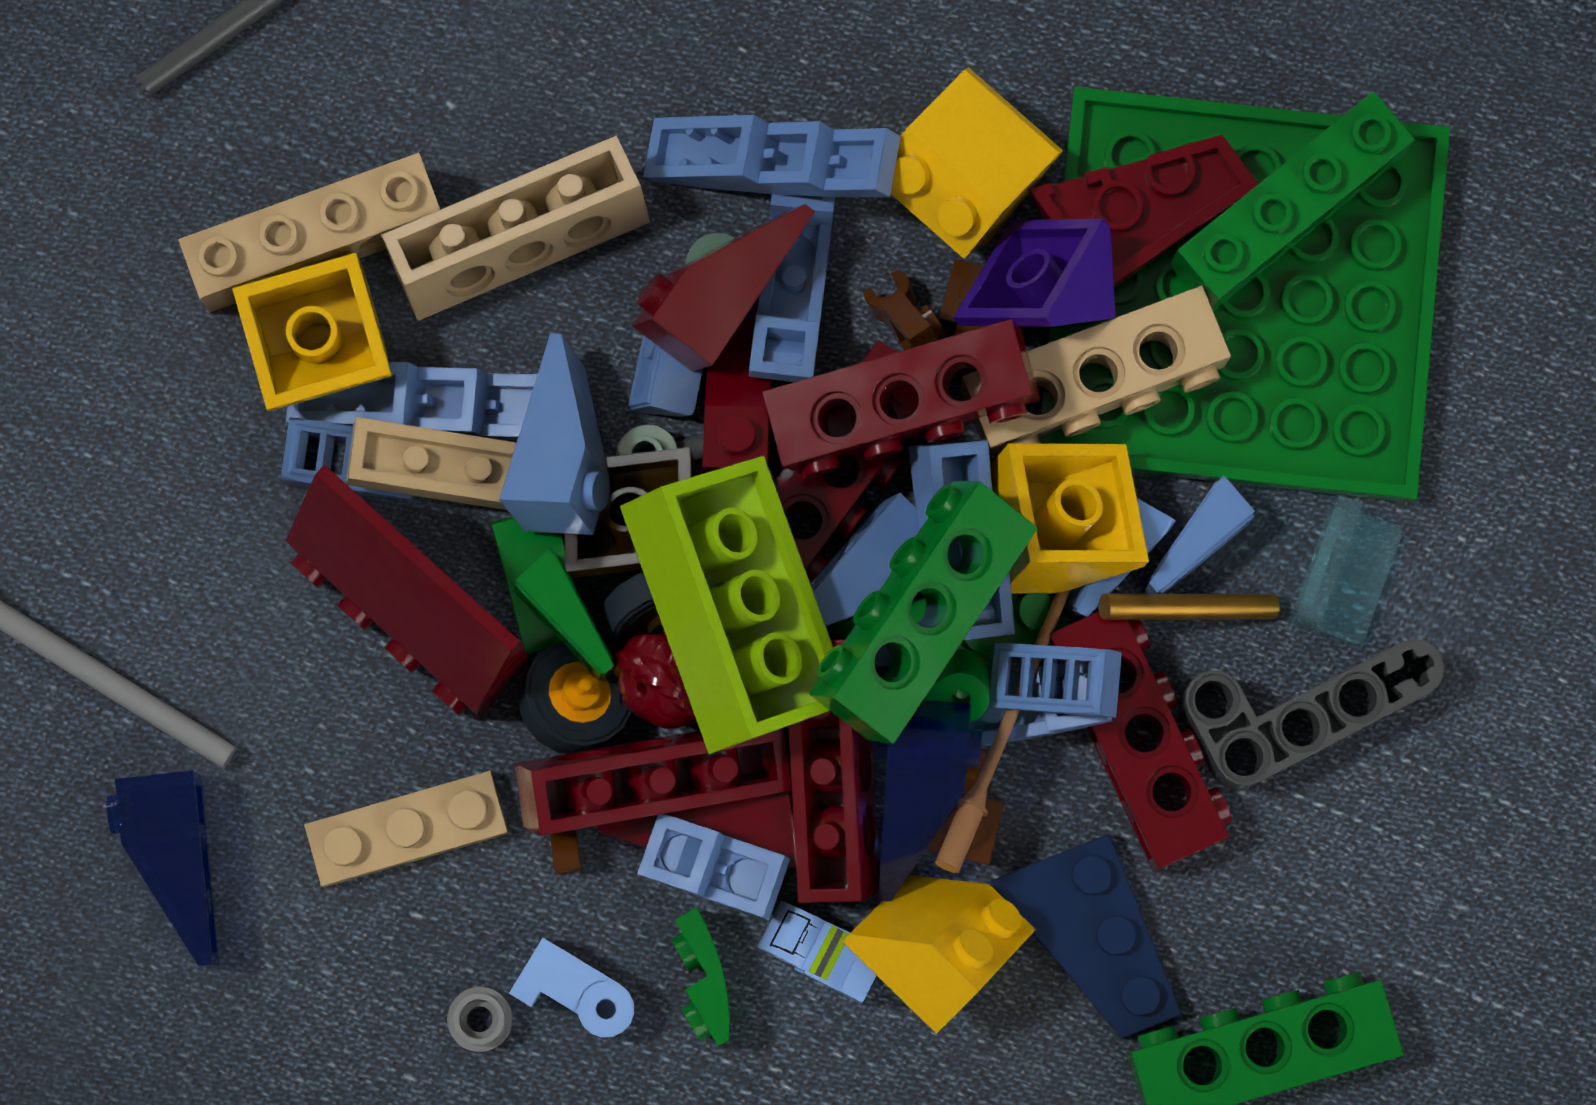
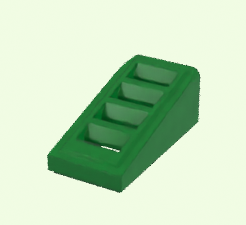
M549 548L515 579V593L598 681L602 680L604 682L613 674L614 664L612 663V657L558 554L554 553L552 548Z

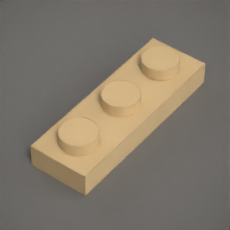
M356 417L353 423L345 483L350 486L507 510L499 498L516 443Z
M491 771L304 824L322 887H328L509 834Z

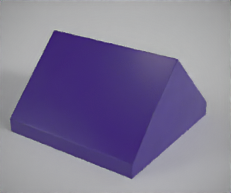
M1104 218L1011 220L953 318L960 326H989L1009 319L1014 320L1019 326H1060L1115 318L1110 226Z

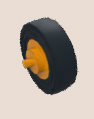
M562 642L550 645L535 656L520 680L518 706L524 725L538 742L557 753L569 754L608 746L621 735L632 715V712L622 701L623 695L619 692L618 678L614 673L604 682L602 680L598 681ZM609 651L612 657V663L615 664L614 653Z

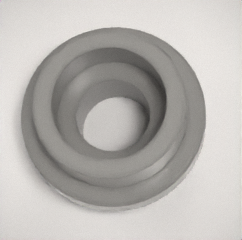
M473 987L460 993L453 1000L447 1016L448 1028L453 1039L463 1048L475 1052L490 1051L501 1045L508 1037L513 1021L512 1011L507 1000L497 991L487 987ZM477 1007H485L492 1014V1024L484 1032L474 1031L468 1022L469 1014Z

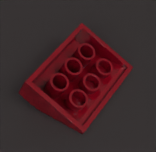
M325 464L318 470L285 540L298 553L291 560L290 564L317 588L327 580L345 597L337 606L364 631L373 622L391 638L384 649L410 673H413L420 665L439 681L431 691L453 712L460 716L469 708L476 716L481 718L531 663L520 640Z

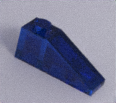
M923 700L895 743H888L879 901H892L963 795L966 767L979 768L982 729L969 728L971 704Z
M190 770L115 779L116 795L107 796V817L111 834L120 833L123 848L197 965L205 968L220 967L202 776Z

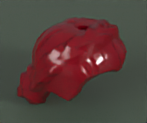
M636 635L627 642L624 648L614 653L615 664L613 673L618 678L619 692L623 695V703L635 716L663 729H677L687 726L694 730H700L666 635Z

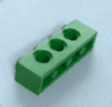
M1374 91L1371 92L1180 247L1170 267L1190 290L1203 285L1211 308L1215 311L1403 158L1415 138Z
M953 481L937 491L927 505L925 513L928 519L917 535L906 540L891 558L889 567L892 572L879 591L869 594L858 606L853 616V622L856 625L844 643L831 649L818 666L816 676L819 680L809 695L867 740L889 744L895 743L1038 529L981 481ZM956 538L962 548V558L959 565L953 569L949 564L947 553L950 543ZM921 592L926 600V612L923 618L916 623L911 613V604L915 595ZM885 645L890 654V665L886 673L880 677L876 672L874 661L878 650Z
M1361 972L1323 982L1326 995L1302 1001L1298 989L1261 1000L1265 1012L1244 1019H1240L1236 1007L1199 1018L1203 1029L1199 1032L1178 1037L1174 1025L1137 1036L1141 1048L1126 1052L1141 1105H1235L1404 1056L1382 981L1376 980L1364 983ZM1319 1011H1326L1332 1014L1340 1027L1338 1040L1327 1049L1315 1045L1308 1033L1309 1021ZM1257 1029L1269 1031L1278 1043V1053L1275 1060L1265 1067L1254 1064L1246 1053V1041L1249 1035ZM1197 1046L1209 1050L1215 1057L1217 1065L1214 1077L1203 1085L1191 1082L1183 1069L1186 1054Z

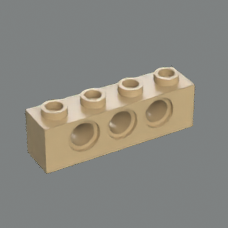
M616 135L381 235L395 272L416 319L419 321L650 223L641 185Z
M416 153L178 239L199 299L210 313L236 303L232 288L352 253H356L360 259L385 250L387 248L381 234L440 210L420 153Z
M1203 285L1027 351L1036 385L1044 387L1051 393L1054 399V408L1043 415H1034L1027 411L1028 414L1021 418L991 425L988 416L974 419L973 422L980 440H988L989 456L1000 453L1008 443L1041 444L1039 437L1061 429L1065 438L1079 435L1101 424L1098 415L1121 406L1125 415L1142 411L1161 401L1158 392L1179 384L1182 385L1186 393L1216 382L1220 379L1217 370L1225 367L1231 355ZM1148 341L1164 343L1172 353V365L1160 370L1148 367L1140 357L1139 347ZM1087 364H1102L1112 373L1114 385L1107 391L1093 392L1087 389L1081 382L1079 370ZM978 370L962 376L960 389L964 400L967 401L972 399L980 390L981 376Z

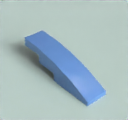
M756 115L654 118L643 178L650 182L765 194L821 197H890L901 136L887 128L834 130L820 121L768 123Z
M389 362L392 373L391 377L287 406L286 423H289V418L292 417L353 426L356 417L497 440L517 441L537 374L485 373L478 368L417 367L409 362Z

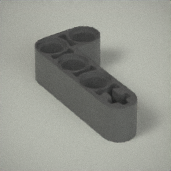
M1407 640L1256 717L1237 681L1223 671L1211 670L1199 674L1185 687L1180 696L1179 709L1187 728L1191 730L1196 738L1204 760L1219 784L1228 789L1243 790L1268 779L1428 695L1439 686L1444 675V663L1441 654L1432 644L1424 640ZM1404 659L1409 664L1416 661L1421 663L1424 672L1416 678L1417 683L1413 679H1407L1386 691L1385 685L1381 680L1402 668ZM1375 668L1377 675L1371 669ZM1343 685H1358L1368 694L1370 702L1365 716H1351L1341 708L1339 692ZM1214 686L1222 691L1227 700V710L1223 717L1217 719L1207 718L1197 710L1195 693L1198 688ZM1388 697L1393 700V703H1389ZM1298 713L1307 717L1311 722L1313 738L1309 745L1303 747L1295 746L1284 737L1282 722L1287 714ZM1235 742L1245 743L1254 750L1257 757V767L1252 775L1240 776L1228 768L1225 761V752L1229 744Z

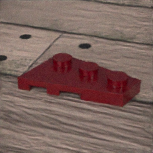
M1218 135L1148 155L1147 159L1108 169V167L1084 173V177L1055 185L1048 183L1030 188L1028 196L1046 220L1104 218L1111 230L1113 283L1115 288L1210 224L1256 187L1258 183L1225 137Z

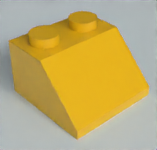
M968 67L902 133L891 195L965 259L992 239L1027 196L1029 189L1036 185L1063 150Z
M356 253L232 288L268 412L392 376L381 327L364 268Z
M1008 443L990 464L992 491L1038 528L1010 569L1011 593H1062L1142 568L1149 562L1126 444Z
M908 875L842 942L937 1034L983 988L1036 929L1020 915L1012 903L1005 900L990 884Z

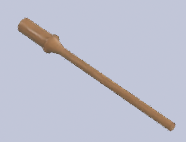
M1071 590L1055 593L1034 645L1048 646L1051 638L1050 633H1053ZM1035 659L1034 676L1041 660ZM1020 679L1012 696H1019ZM1006 709L976 783L963 798L957 800L958 809L935 861L937 866L946 871L959 873L982 817L987 816L988 810L985 808L987 788L1020 710Z

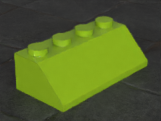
M764 456L661 486L620 506L708 754L830 711L810 696L809 693L819 680L816 676L819 664L826 654L833 649Z

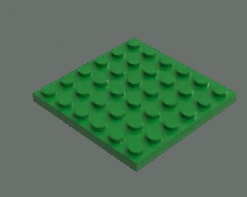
M1074 87L1063 182L1084 177V173L1105 167H1108V169L1147 159L1148 155L1223 135L1259 184L1343 115ZM1401 122L1415 138L1404 157L1213 311L1231 355L1225 367L1217 370L1220 376L1219 380L1203 388L1186 393L1182 385L1179 384L1158 392L1161 401L1147 409L1125 415L1121 406L1098 415L1101 424L1089 431L1065 438L1061 429L1039 437L1040 443L1126 444L1131 472L1208 481H1218L1222 476H1225L1230 483L1412 503L1417 500L1450 127ZM1201 230L1114 288L1115 318L1190 290L1170 267V264L1177 250ZM1112 319L1049 326L1047 344ZM1148 341L1139 347L1140 357L1148 367L1160 370L1172 365V353L1164 343ZM1087 364L1079 370L1081 382L1087 389L1093 392H1104L1114 385L1112 373L1102 364ZM1042 387L1040 415L1046 414L1054 408L1053 396L1044 387Z

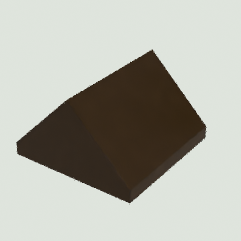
M691 447L605 457L610 478V494L606 507L599 513L594 534L565 533V569L570 578L642 570L620 506L661 486L696 476Z

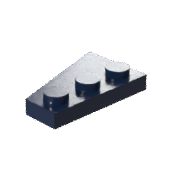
M1109 834L989 881L990 885L1005 900L1012 903L1020 915L1036 929L1032 935L1070 977L1069 979L1119 1038H1124L1182 1014Z

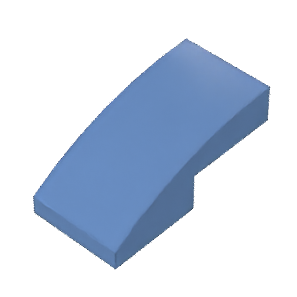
M659 814L637 874L769 921L790 858L725 836L720 832L666 814Z

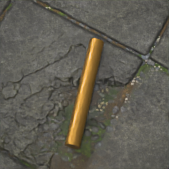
M1102 594L1099 599L1098 609L1101 618L1104 620L1276 619L1279 614L1280 603L1275 594Z

